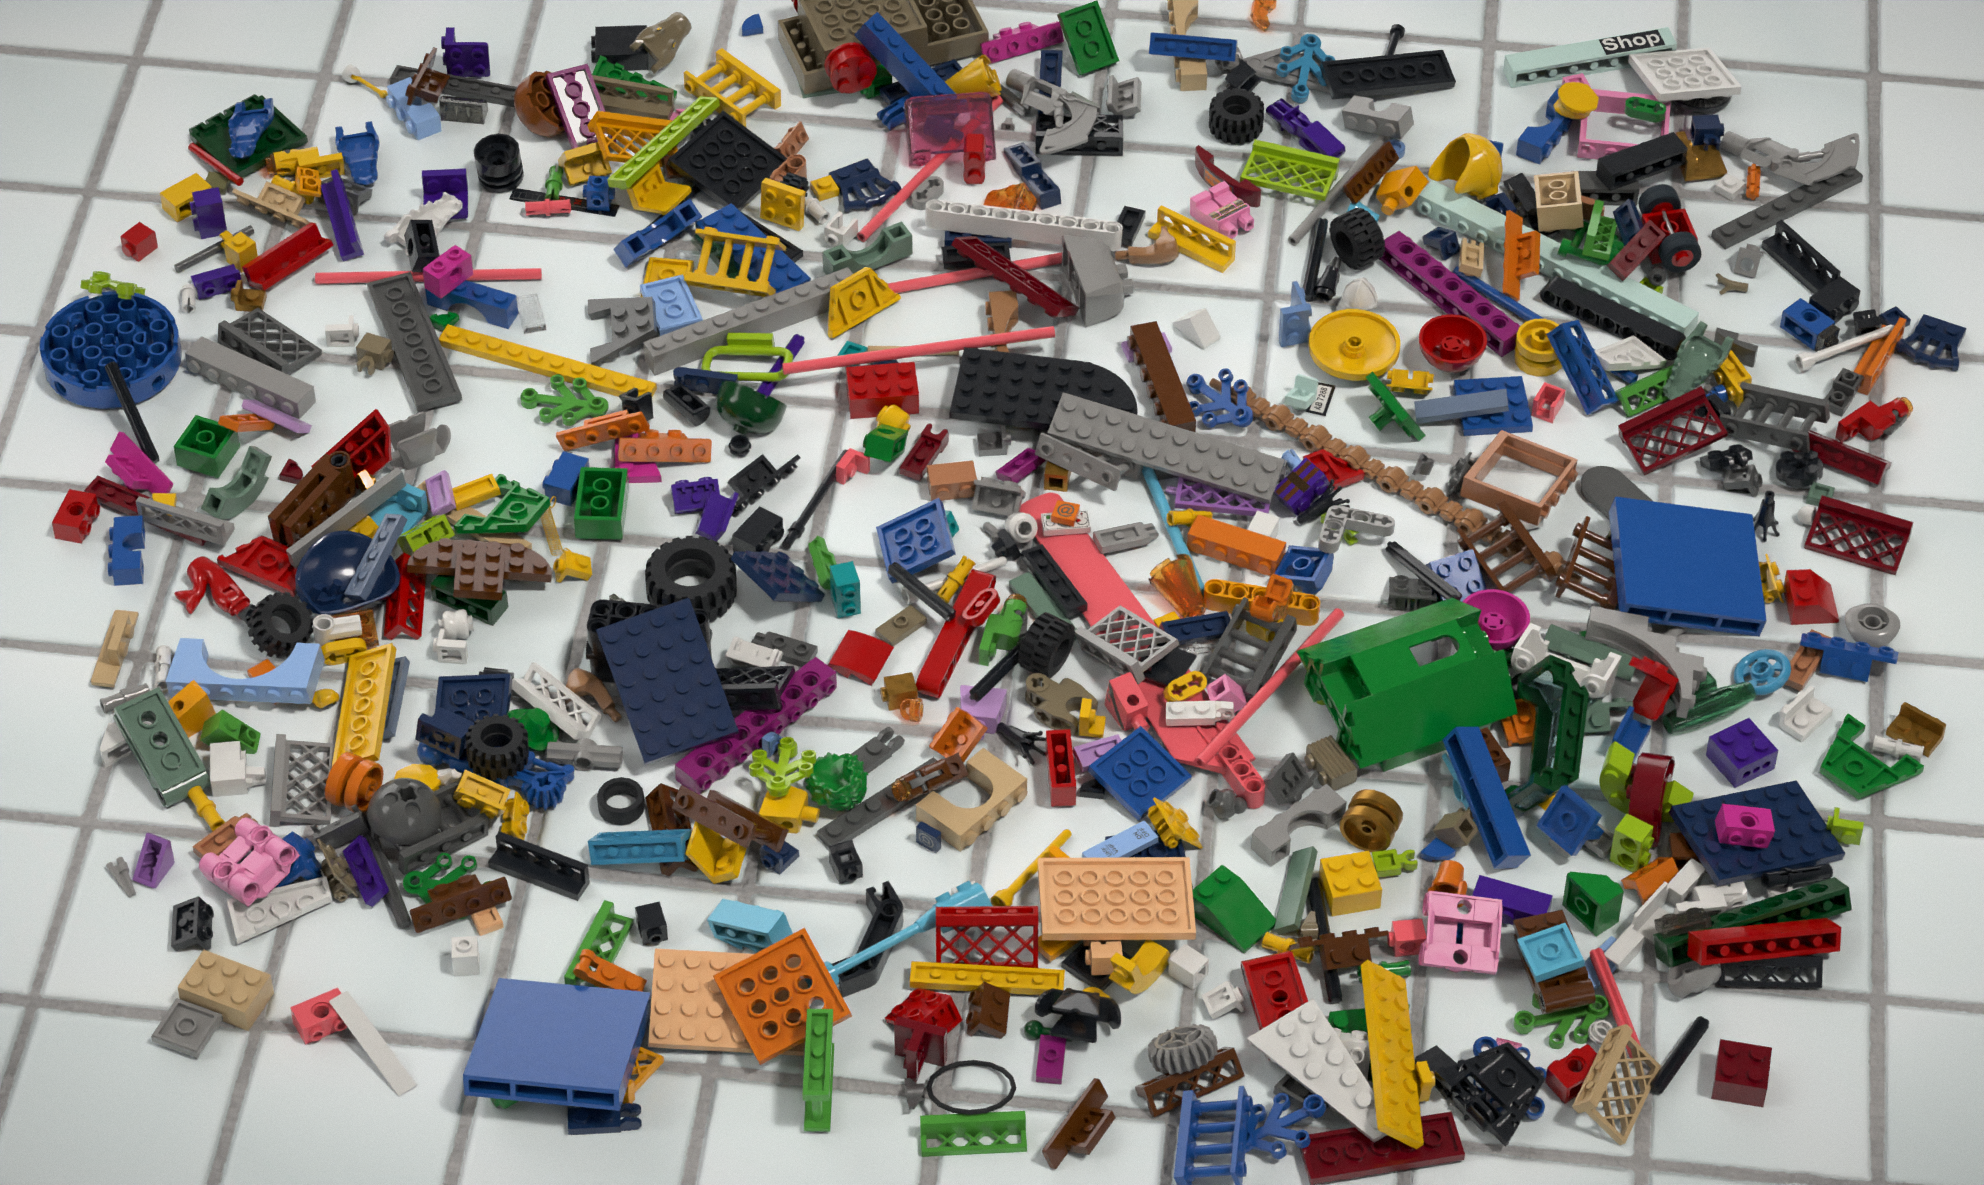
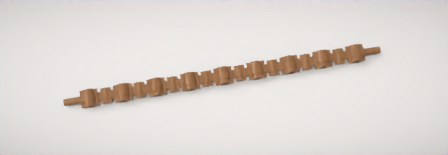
M1212 378L1209 386L1221 392L1222 382ZM1232 386L1231 402L1237 406L1238 394ZM1249 387L1247 406L1253 411L1254 417L1259 418L1262 415L1261 421L1265 422V425L1270 430L1276 431L1278 429L1282 431L1286 428L1285 433L1290 437L1297 438L1300 436L1299 441L1303 443L1307 450L1319 451L1324 449L1332 453L1334 457L1348 462L1347 466L1353 470L1358 471L1362 469L1366 478L1374 480L1377 477L1376 483L1380 485L1383 491L1397 493L1401 490L1400 495L1405 499L1412 501L1416 498L1415 504L1419 506L1423 513L1436 514L1440 511V517L1449 522L1455 520L1454 525L1461 528L1467 536L1482 528L1488 522L1483 513L1476 508L1471 510L1466 508L1465 511H1462L1463 506L1458 502L1451 500L1447 503L1448 497L1444 495L1441 489L1427 487L1423 490L1424 485L1419 481L1412 479L1408 482L1409 476L1405 474L1402 468L1388 466L1384 469L1385 464L1380 460L1373 458L1369 461L1371 456L1367 454L1363 447L1350 445L1346 448L1347 444L1341 439L1334 438L1331 440L1332 435L1324 426L1312 424L1308 428V423L1304 419L1297 417L1293 420L1294 414L1290 412L1287 406L1274 404L1270 407V402L1265 398L1258 397L1255 399L1257 394ZM1499 527L1482 538V540L1490 544L1492 541L1496 543L1510 533L1508 529L1502 533V527ZM1514 542L1499 551V553L1505 557L1513 556L1521 551L1523 545L1521 542ZM1545 551L1544 554L1553 565L1558 577L1560 573H1563L1567 561L1563 560V557L1556 551ZM1531 558L1529 560L1525 559L1522 562L1531 565L1534 560ZM1572 572L1570 580L1580 584L1583 577Z

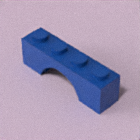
M1558 88L1547 101L1545 117L1551 122L1540 127L1528 126L1518 138L1517 156L1540 165L1545 157H1549L1553 146L1559 144L1562 134L1569 131L1574 119L1562 116L1554 109V103L1559 99Z
M688 199L655 223L623 239L613 250L624 266L628 267L694 226L695 222L699 221L703 216L692 200Z
M465 280L443 298H439L425 289L427 305L448 311L453 304H467L477 309L489 324L509 329L518 316L516 295Z

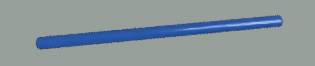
M1459 266L1454 268L1452 273H1455L1467 285H1470L1473 289L1524 320L1544 319L1479 278L1467 276L1459 272ZM1581 349L1583 355L1588 357L1586 352ZM1630 370L1609 371L1629 384L1638 380V375Z

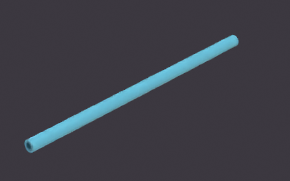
M1143 466V476L1196 597H1204V584L1178 525L1169 526L1167 523V513L1171 511V508L1154 469Z

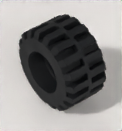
M1232 88V90L1226 89L1223 93H1217L1216 97L1211 99L1209 129L1216 139H1222L1224 143L1230 142L1233 145L1240 143L1241 145L1245 144V142H1252L1253 138L1257 139L1259 134L1262 133L1264 103L1258 95L1255 96L1254 92H1247L1246 89L1237 90V88Z
M1357 207L1331 221L1329 232L1332 245L1337 255L1348 267L1355 270L1360 269L1383 256L1385 252L1383 233L1375 218L1367 210L1365 211L1363 208Z
M275 592L274 595L266 596L251 613L247 627L251 628L248 631V635L254 638L251 642L253 645L257 644L259 646L258 650L261 653L266 651L269 657L275 654L276 658H282L284 655L287 658L294 650L296 643H306L309 640L310 635L313 633L314 618H310L313 613L311 609L307 610L306 606L308 604L305 601L301 603L299 601L300 597L297 595L291 597L289 592H285L283 595L281 592ZM271 617L283 619L289 625L291 633H282L277 630L272 623Z
M1045 612L1041 614L1031 624L1023 638L1018 660L1020 667L1032 673H1041L1048 678H1052L1062 668L1070 654L1075 637V627L1050 613Z
M493 714L492 717L487 715L482 720L477 719L474 721V725H470L466 733V754L469 767L473 768L475 774H481L483 778L491 777V780H496L497 778L504 780L507 779V776H516L517 771L521 772L524 769V765H527L529 757L528 732L523 723H518V719L514 717L510 719L509 715L505 714L503 716Z

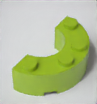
M1614 741L1607 750L1599 777V784L1608 803L1624 814H1628L1630 800L1626 799L1628 784L1632 785L1633 783L1631 766L1635 754ZM1675 780L1668 782L1666 787L1662 822H1674L1669 814L1671 806L1692 802L1694 792Z

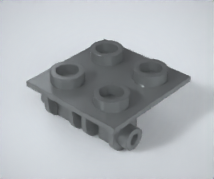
M1404 575L1389 577L1388 606H1392L1393 609L1405 610V598H1407V610H1409L1410 599H1415L1414 610H1417L1418 599H1420L1419 609L1437 603V592L1421 579H1412Z

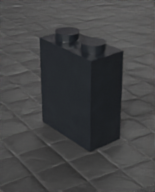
M647 25L595 27V35L591 36L592 49L595 48V50H591L592 63L597 64L601 55L606 57L607 62L613 65L616 63L623 65L626 71L648 70V52L642 46L635 51L629 47L635 41L638 34L647 28Z

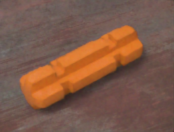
M1753 163L1748 167L1746 197L1751 198V200L1759 197L1761 167Z

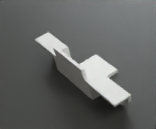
M1691 858L1669 883L1664 882L1633 915L1632 924L1604 953L1608 960L1616 964V968L1622 970L1628 966L1642 950L1644 939L1654 944L1653 934L1675 928L1672 921L1673 915L1661 907L1665 902L1675 906L1676 903L1687 901L1693 894L1694 887L1700 885L1706 873L1703 865Z

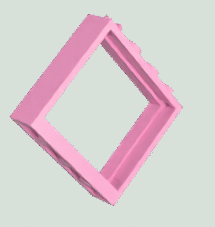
M1592 89L1599 97L1596 112L1625 114V101L1633 96L1658 101L1654 95ZM1671 101L1668 103L1661 102L1666 106L1665 119L1661 122V136L1669 134ZM1588 117L1580 119L1578 158L1598 159L1638 145L1586 139Z

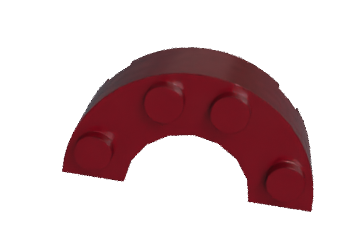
M1642 752L1638 756L1637 764L1633 763L1631 767L1633 783L1632 785L1628 784L1626 799L1630 800L1628 814L1653 826L1652 837L1654 842L1651 847H1658L1662 829L1664 796L1668 782L1672 781L1675 759L1669 755Z

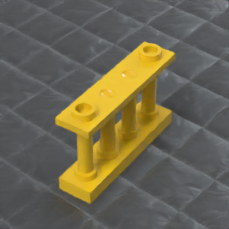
M723 48L715 52L716 65L698 77H695L688 71L683 72L684 89L688 93L693 94L697 98L700 96L718 98L720 106L715 111L719 114L725 111L745 127L746 115L763 104H768L775 110L781 106V89ZM720 72L728 76L713 87H709L704 83ZM734 83L742 86L741 89L727 98L719 94ZM749 93L758 97L741 109L734 105L735 102Z
M712 227L696 228L695 233L704 239L697 270H694V273L686 271L684 281L693 287L759 297H768L776 293V289L769 285L768 278L775 250L786 251V246L780 242L779 238L767 236L765 239L718 232L717 229ZM713 241L725 242L718 273H715L714 276L707 275L706 268ZM733 245H745L738 276L735 279L728 278L726 274ZM754 247L766 248L759 279H756V282L749 281L747 276Z

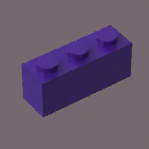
M1479 875L1472 896L1502 900V923L1513 925V920L1550 912L1553 895L1482 875Z

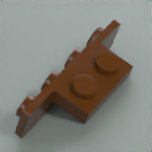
M433 47L430 54H425L417 74H414L411 84L408 85L405 96L408 97L407 105L411 106L416 96L427 102L438 103L444 92L450 75L432 69L438 48Z
M1390 141L1385 142L1343 185L1344 192L1352 204L1358 203L1399 160Z
M475 874L465 875L456 881L448 884H439L433 889L428 890L431 902L413 908L409 912L416 933H420L510 901L512 896L505 877L480 884Z
M1379 927L1364 929V934H1357V930L1342 932V937H1335V933L1319 935L1320 940L1314 941L1312 936L1297 938L1298 943L1289 945L1290 950L1319 946L1323 971L1361 966L1366 960L1372 962L1368 939L1388 936L1389 932L1388 930L1379 931Z
M1094 1078L1043 1148L1042 1153L1051 1169H1057L1068 1152L1090 1155L1116 1117L1112 1110L1100 1109L1108 1098V1094L1100 1079Z

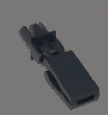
M1437 1045L1415 1058V1066L1417 1062L1427 1061L1429 1070L1434 1073L1440 1067L1444 1066L1446 1068L1456 1064ZM1435 1077L1434 1087L1445 1099H1451L1454 1105L1463 1113L1465 1121L1470 1118L1482 1132L1487 1131V1128L1489 1129L1490 1125L1502 1116L1487 1099V1092H1482L1477 1086H1474L1468 1077L1452 1091H1449Z

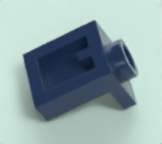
M1504 192L1484 199V206L1505 216L1508 210L1516 214L1517 208Z
M1437 227L1422 236L1424 245L1439 249L1442 260H1447L1460 252L1456 231Z
M784 841L780 853L775 852L766 845L760 848L761 863L764 867L775 871L779 875L800 857L799 850Z

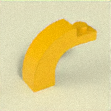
M1145 940L1141 948L1130 960L1115 952L1110 959L1114 970L1109 979L1132 994H1139L1148 989L1161 976L1169 965L1168 958L1170 953L1166 948L1152 940Z

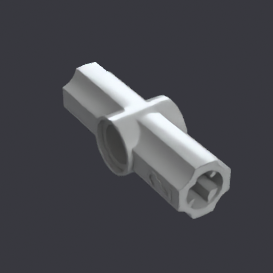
M587 738L579 739L576 743L548 742L546 759L547 762L555 764L573 765L579 771H590L594 766L621 768L623 763V747L597 745L595 741Z

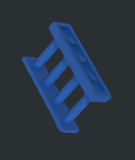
M1239 1086L1238 1098L1236 1100L1201 1102V1100L1197 1099L1193 1090L1183 1091L1174 1179L1177 1185H1192V1181H1195L1196 1178L1227 1175L1232 1176L1235 1185H1242L1243 1177L1247 1175L1245 1152L1249 1112L1253 1111L1252 1096H1248L1244 1086ZM1236 1110L1235 1121L1199 1124L1198 1122L1199 1116H1202V1113ZM1234 1132L1233 1143L1196 1144V1139L1200 1137V1134ZM1232 1153L1230 1165L1194 1167V1159H1197L1198 1156Z

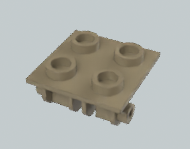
M317 839L325 856V859L322 861L321 870L324 876L327 877L328 885L334 898L340 902L347 900L350 894L358 898L359 895L355 888L357 883L354 877L347 871L349 865L342 855L338 857L330 844L326 846L320 839Z

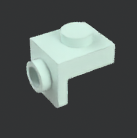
M1298 374L1295 377L1294 388L1285 396L1284 404L1290 405L1296 410H1306L1316 401L1318 379Z

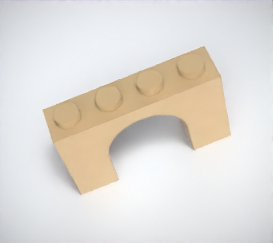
M982 748L967 761V772L969 774L967 778L991 796L985 804L975 808H961L953 805L935 791H931L916 804V820L918 822L922 821L940 831L941 838L960 852L966 846L972 845L981 833L988 831L1001 816L1007 815L1017 802H1022L1028 793L1027 778L985 748Z

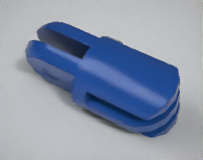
M908 94L882 109L876 115L891 130L918 114L922 106L911 94Z

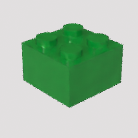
M195 415L173 446L177 466L219 478L240 448L238 432L219 425L217 421Z

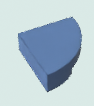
M769 732L762 737V750L767 752V757L772 756L778 750L777 745L780 739L783 738L775 732Z

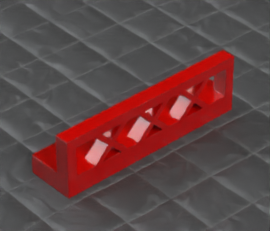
M310 222L242 266V269L250 286L265 291L334 245L332 240L321 237L316 223Z
M402 553L394 560L399 569L400 581L399 586L387 598L384 637L393 640L401 632L416 640L422 636L426 574L418 573L416 576L415 573L407 572L410 555ZM412 582V584L416 588V594H414L413 590L409 586V583ZM409 600L412 602V604H413L414 607L416 608V610H415L414 612L412 611V609L410 608V606H409V604H408V601H409ZM408 618L413 624L414 629L406 625V620Z

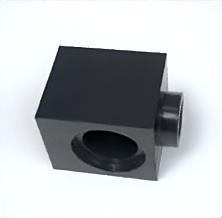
M660 901L635 907L636 924L643 946L658 944L668 940L667 924Z

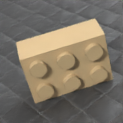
M204 949L177 987L181 1000L222 1014L223 1022L247 1031L250 1030L274 994L270 974Z

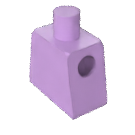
M961 685L960 708L969 712L988 727L985 733H996L997 726L1001 722L1007 706V689L992 688L980 701L976 702L974 699L971 700L969 698V691L974 686Z

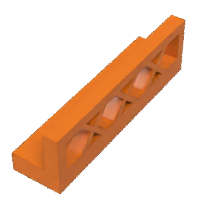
M1900 317L1889 335L1871 342L1854 370L1855 373L1864 376L1857 392L1868 396L1895 352L1896 344L1903 339L1907 319Z

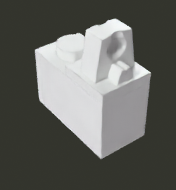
M240 741L210 743V783L213 797L248 794L249 787L266 784L265 767L246 766L247 754L246 750L241 751Z

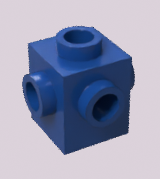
M589 176L587 184L583 185V198L587 199L588 210L610 211L612 199H615L616 189L609 187L607 181L609 177Z

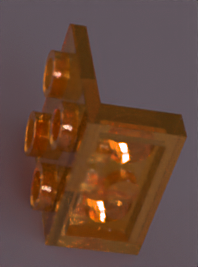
M1024 182L990 191L983 205L1034 211L1038 201Z

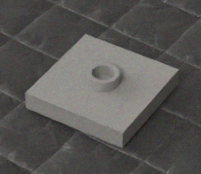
M176 998L152 1034L151 1039L154 1043L198 1058L222 1022L223 1017L220 1013Z

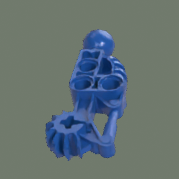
M419 742L417 756L423 764L438 766L444 762L449 764L451 769H455L462 774L464 770L474 773L473 768H470L468 765L466 751L459 759H456ZM529 751L527 765H524V769L521 772L517 771L516 776H507V779L504 780L501 778L491 780V777L486 779L506 788L509 786L520 787L529 805H533L535 810L543 807L546 811L549 806L556 808L557 803H562L566 784L574 780V767L569 764L561 766L537 759L534 752ZM537 766L546 769L548 772H533L527 769Z

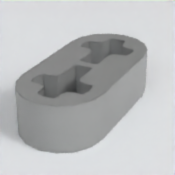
M937 176L926 178L911 195L913 208L916 210H926V203L929 200L938 199L943 194L944 181Z

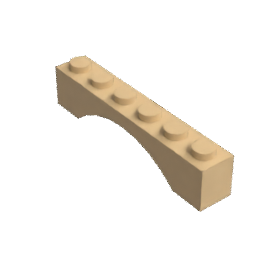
M1167 0V10H1171L1169 12V24H1173V26H1170V34L1186 35L1191 24L1198 18V0ZM1174 56V68H1178L1175 69V80L1180 82V90H1206V60Z

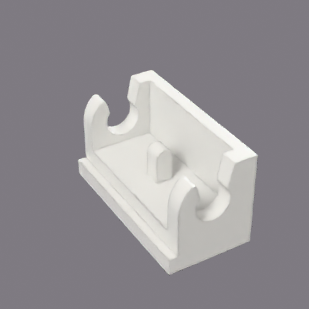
M734 636L725 657L729 664L738 667L779 666L783 652L778 649L773 650L744 641Z

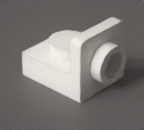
M349 315L348 324L325 325L327 347H355V337H359V324H355L354 315Z
M440 629L438 638H434L433 652H437L438 662L467 664V641L447 640L445 629Z
M1229 981L1201 995L1213 1019L1220 1017L1235 1007L1241 1013L1246 1010L1243 1005L1245 997L1239 987L1234 988Z

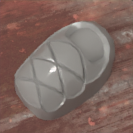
M1693 960L1668 969V988L1678 998H1684L1689 993L1701 992L1719 980L1722 975L1720 964L1700 965Z

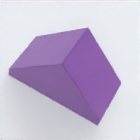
M149 832L146 833L133 881L151 888H157L175 863L170 840Z

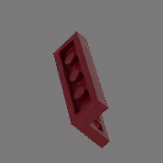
M1812 430L1808 432L1810 450L1816 451L1824 464L1877 485L1881 484L1886 469L1891 467L1892 462Z

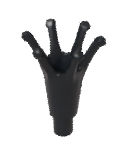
M1334 479L1330 480V484L1322 496L1296 518L1301 526L1309 520L1317 519L1326 513L1331 506L1340 505L1350 508V505H1341L1350 503V499L1342 500L1339 498L1333 501L1334 496L1342 490V486H1338L1332 493L1335 488L1333 485Z
M1773 491L1765 492V497L1762 499L1758 513L1753 517V522L1756 521L1754 530L1756 531L1758 526L1763 527V542L1767 541V530L1770 526L1776 537L1780 535L1775 526L1779 522L1774 517L1775 494Z
M1003 722L998 724L997 730L1019 747L1023 754L1022 757L1024 759L1028 757L1031 765H1034L1035 761L1029 753L1030 749L1039 752L1042 756H1046V752L1034 745L1035 741L1046 740L1044 737H1038L1043 734L1042 731L1026 732L1012 725L1008 726Z

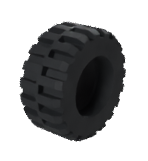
M686 536L683 539L677 537L672 539L670 543H663L660 549L657 548L651 554L646 563L645 581L648 602L650 604L666 606L689 598L693 608L705 610L709 614V622L715 621L718 615L721 617L727 612V608L732 607L737 596L736 565L731 560L732 555L723 545L719 546L717 541L712 539L708 541L706 537L699 536V538ZM691 575L708 579L706 582L695 586H684L674 582L681 577Z

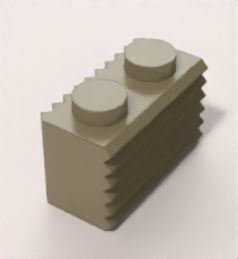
M1332 735L1324 739L1321 738L1319 741L1317 740L1306 746V756L1304 757L1306 766L1310 770L1313 769L1318 772L1317 778L1322 786L1327 784L1335 791L1356 782L1358 769Z

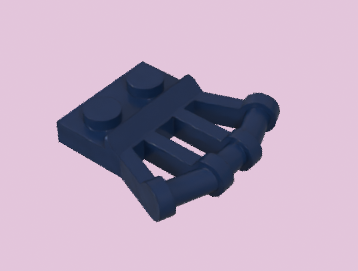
M868 158L829 172V175H831L839 188L844 212H850L853 209L869 210L873 205L885 204L889 197L893 194L896 195L901 190V186L897 181L891 182L881 176L878 168H875ZM875 184L879 185L885 190L883 192L879 191ZM867 188L872 197L865 196L861 189ZM853 193L857 200L849 201L848 194Z
M1923 314L1914 333L1906 339H1901L1896 344L1895 350L1900 353L1904 352L1914 359L1915 363L1923 362L1929 364V367L1933 369L1935 367H1945L1958 371V348L1966 334L1967 328ZM1917 341L1922 342L1918 350L1911 347ZM1929 345L1937 347L1932 356L1925 354ZM1944 350L1950 351L1951 359L1940 358Z

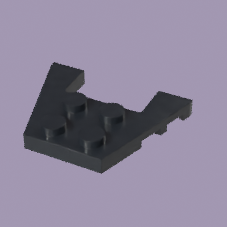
M1509 1042L1480 1052L1478 1056L1470 1059L1459 1060L1456 1064L1446 1068L1444 1066L1440 1067L1434 1073L1435 1077L1449 1091H1452L1467 1077L1471 1076L1506 1111L1489 1128V1131L1505 1147L1509 1144L1545 1081V1077Z

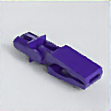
M1281 98L1266 108V113L1281 125V131L1286 130L1290 134L1297 135L1300 138L1298 141L1299 145L1307 151L1337 158L1345 153V145L1319 121L1310 122L1308 117L1299 110V105L1293 107Z

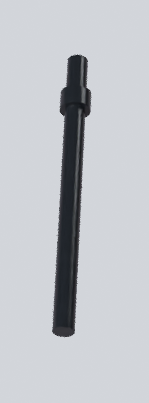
M848 450L842 451L798 520L793 522L788 529L789 534L782 543L784 548L790 549L795 540L800 538L805 531L804 526L836 479V465Z

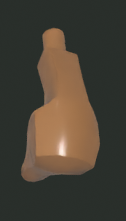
M1166 226L1161 227L1159 238L1151 246H1128V250L1115 251L1116 260L1129 259L1130 264H1162L1171 262L1179 256L1177 241L1168 232Z
M580 668L574 669L569 674L566 684L567 688L579 697L584 695L593 697L605 715L608 714L614 722H618L622 718V715L615 709L616 705L602 680L591 672ZM571 699L565 700V705L568 704V703H569L570 701H572V700H571Z

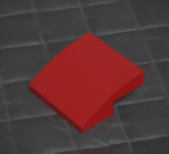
M848 630L828 666L846 678L853 674L872 686L894 647L873 636Z

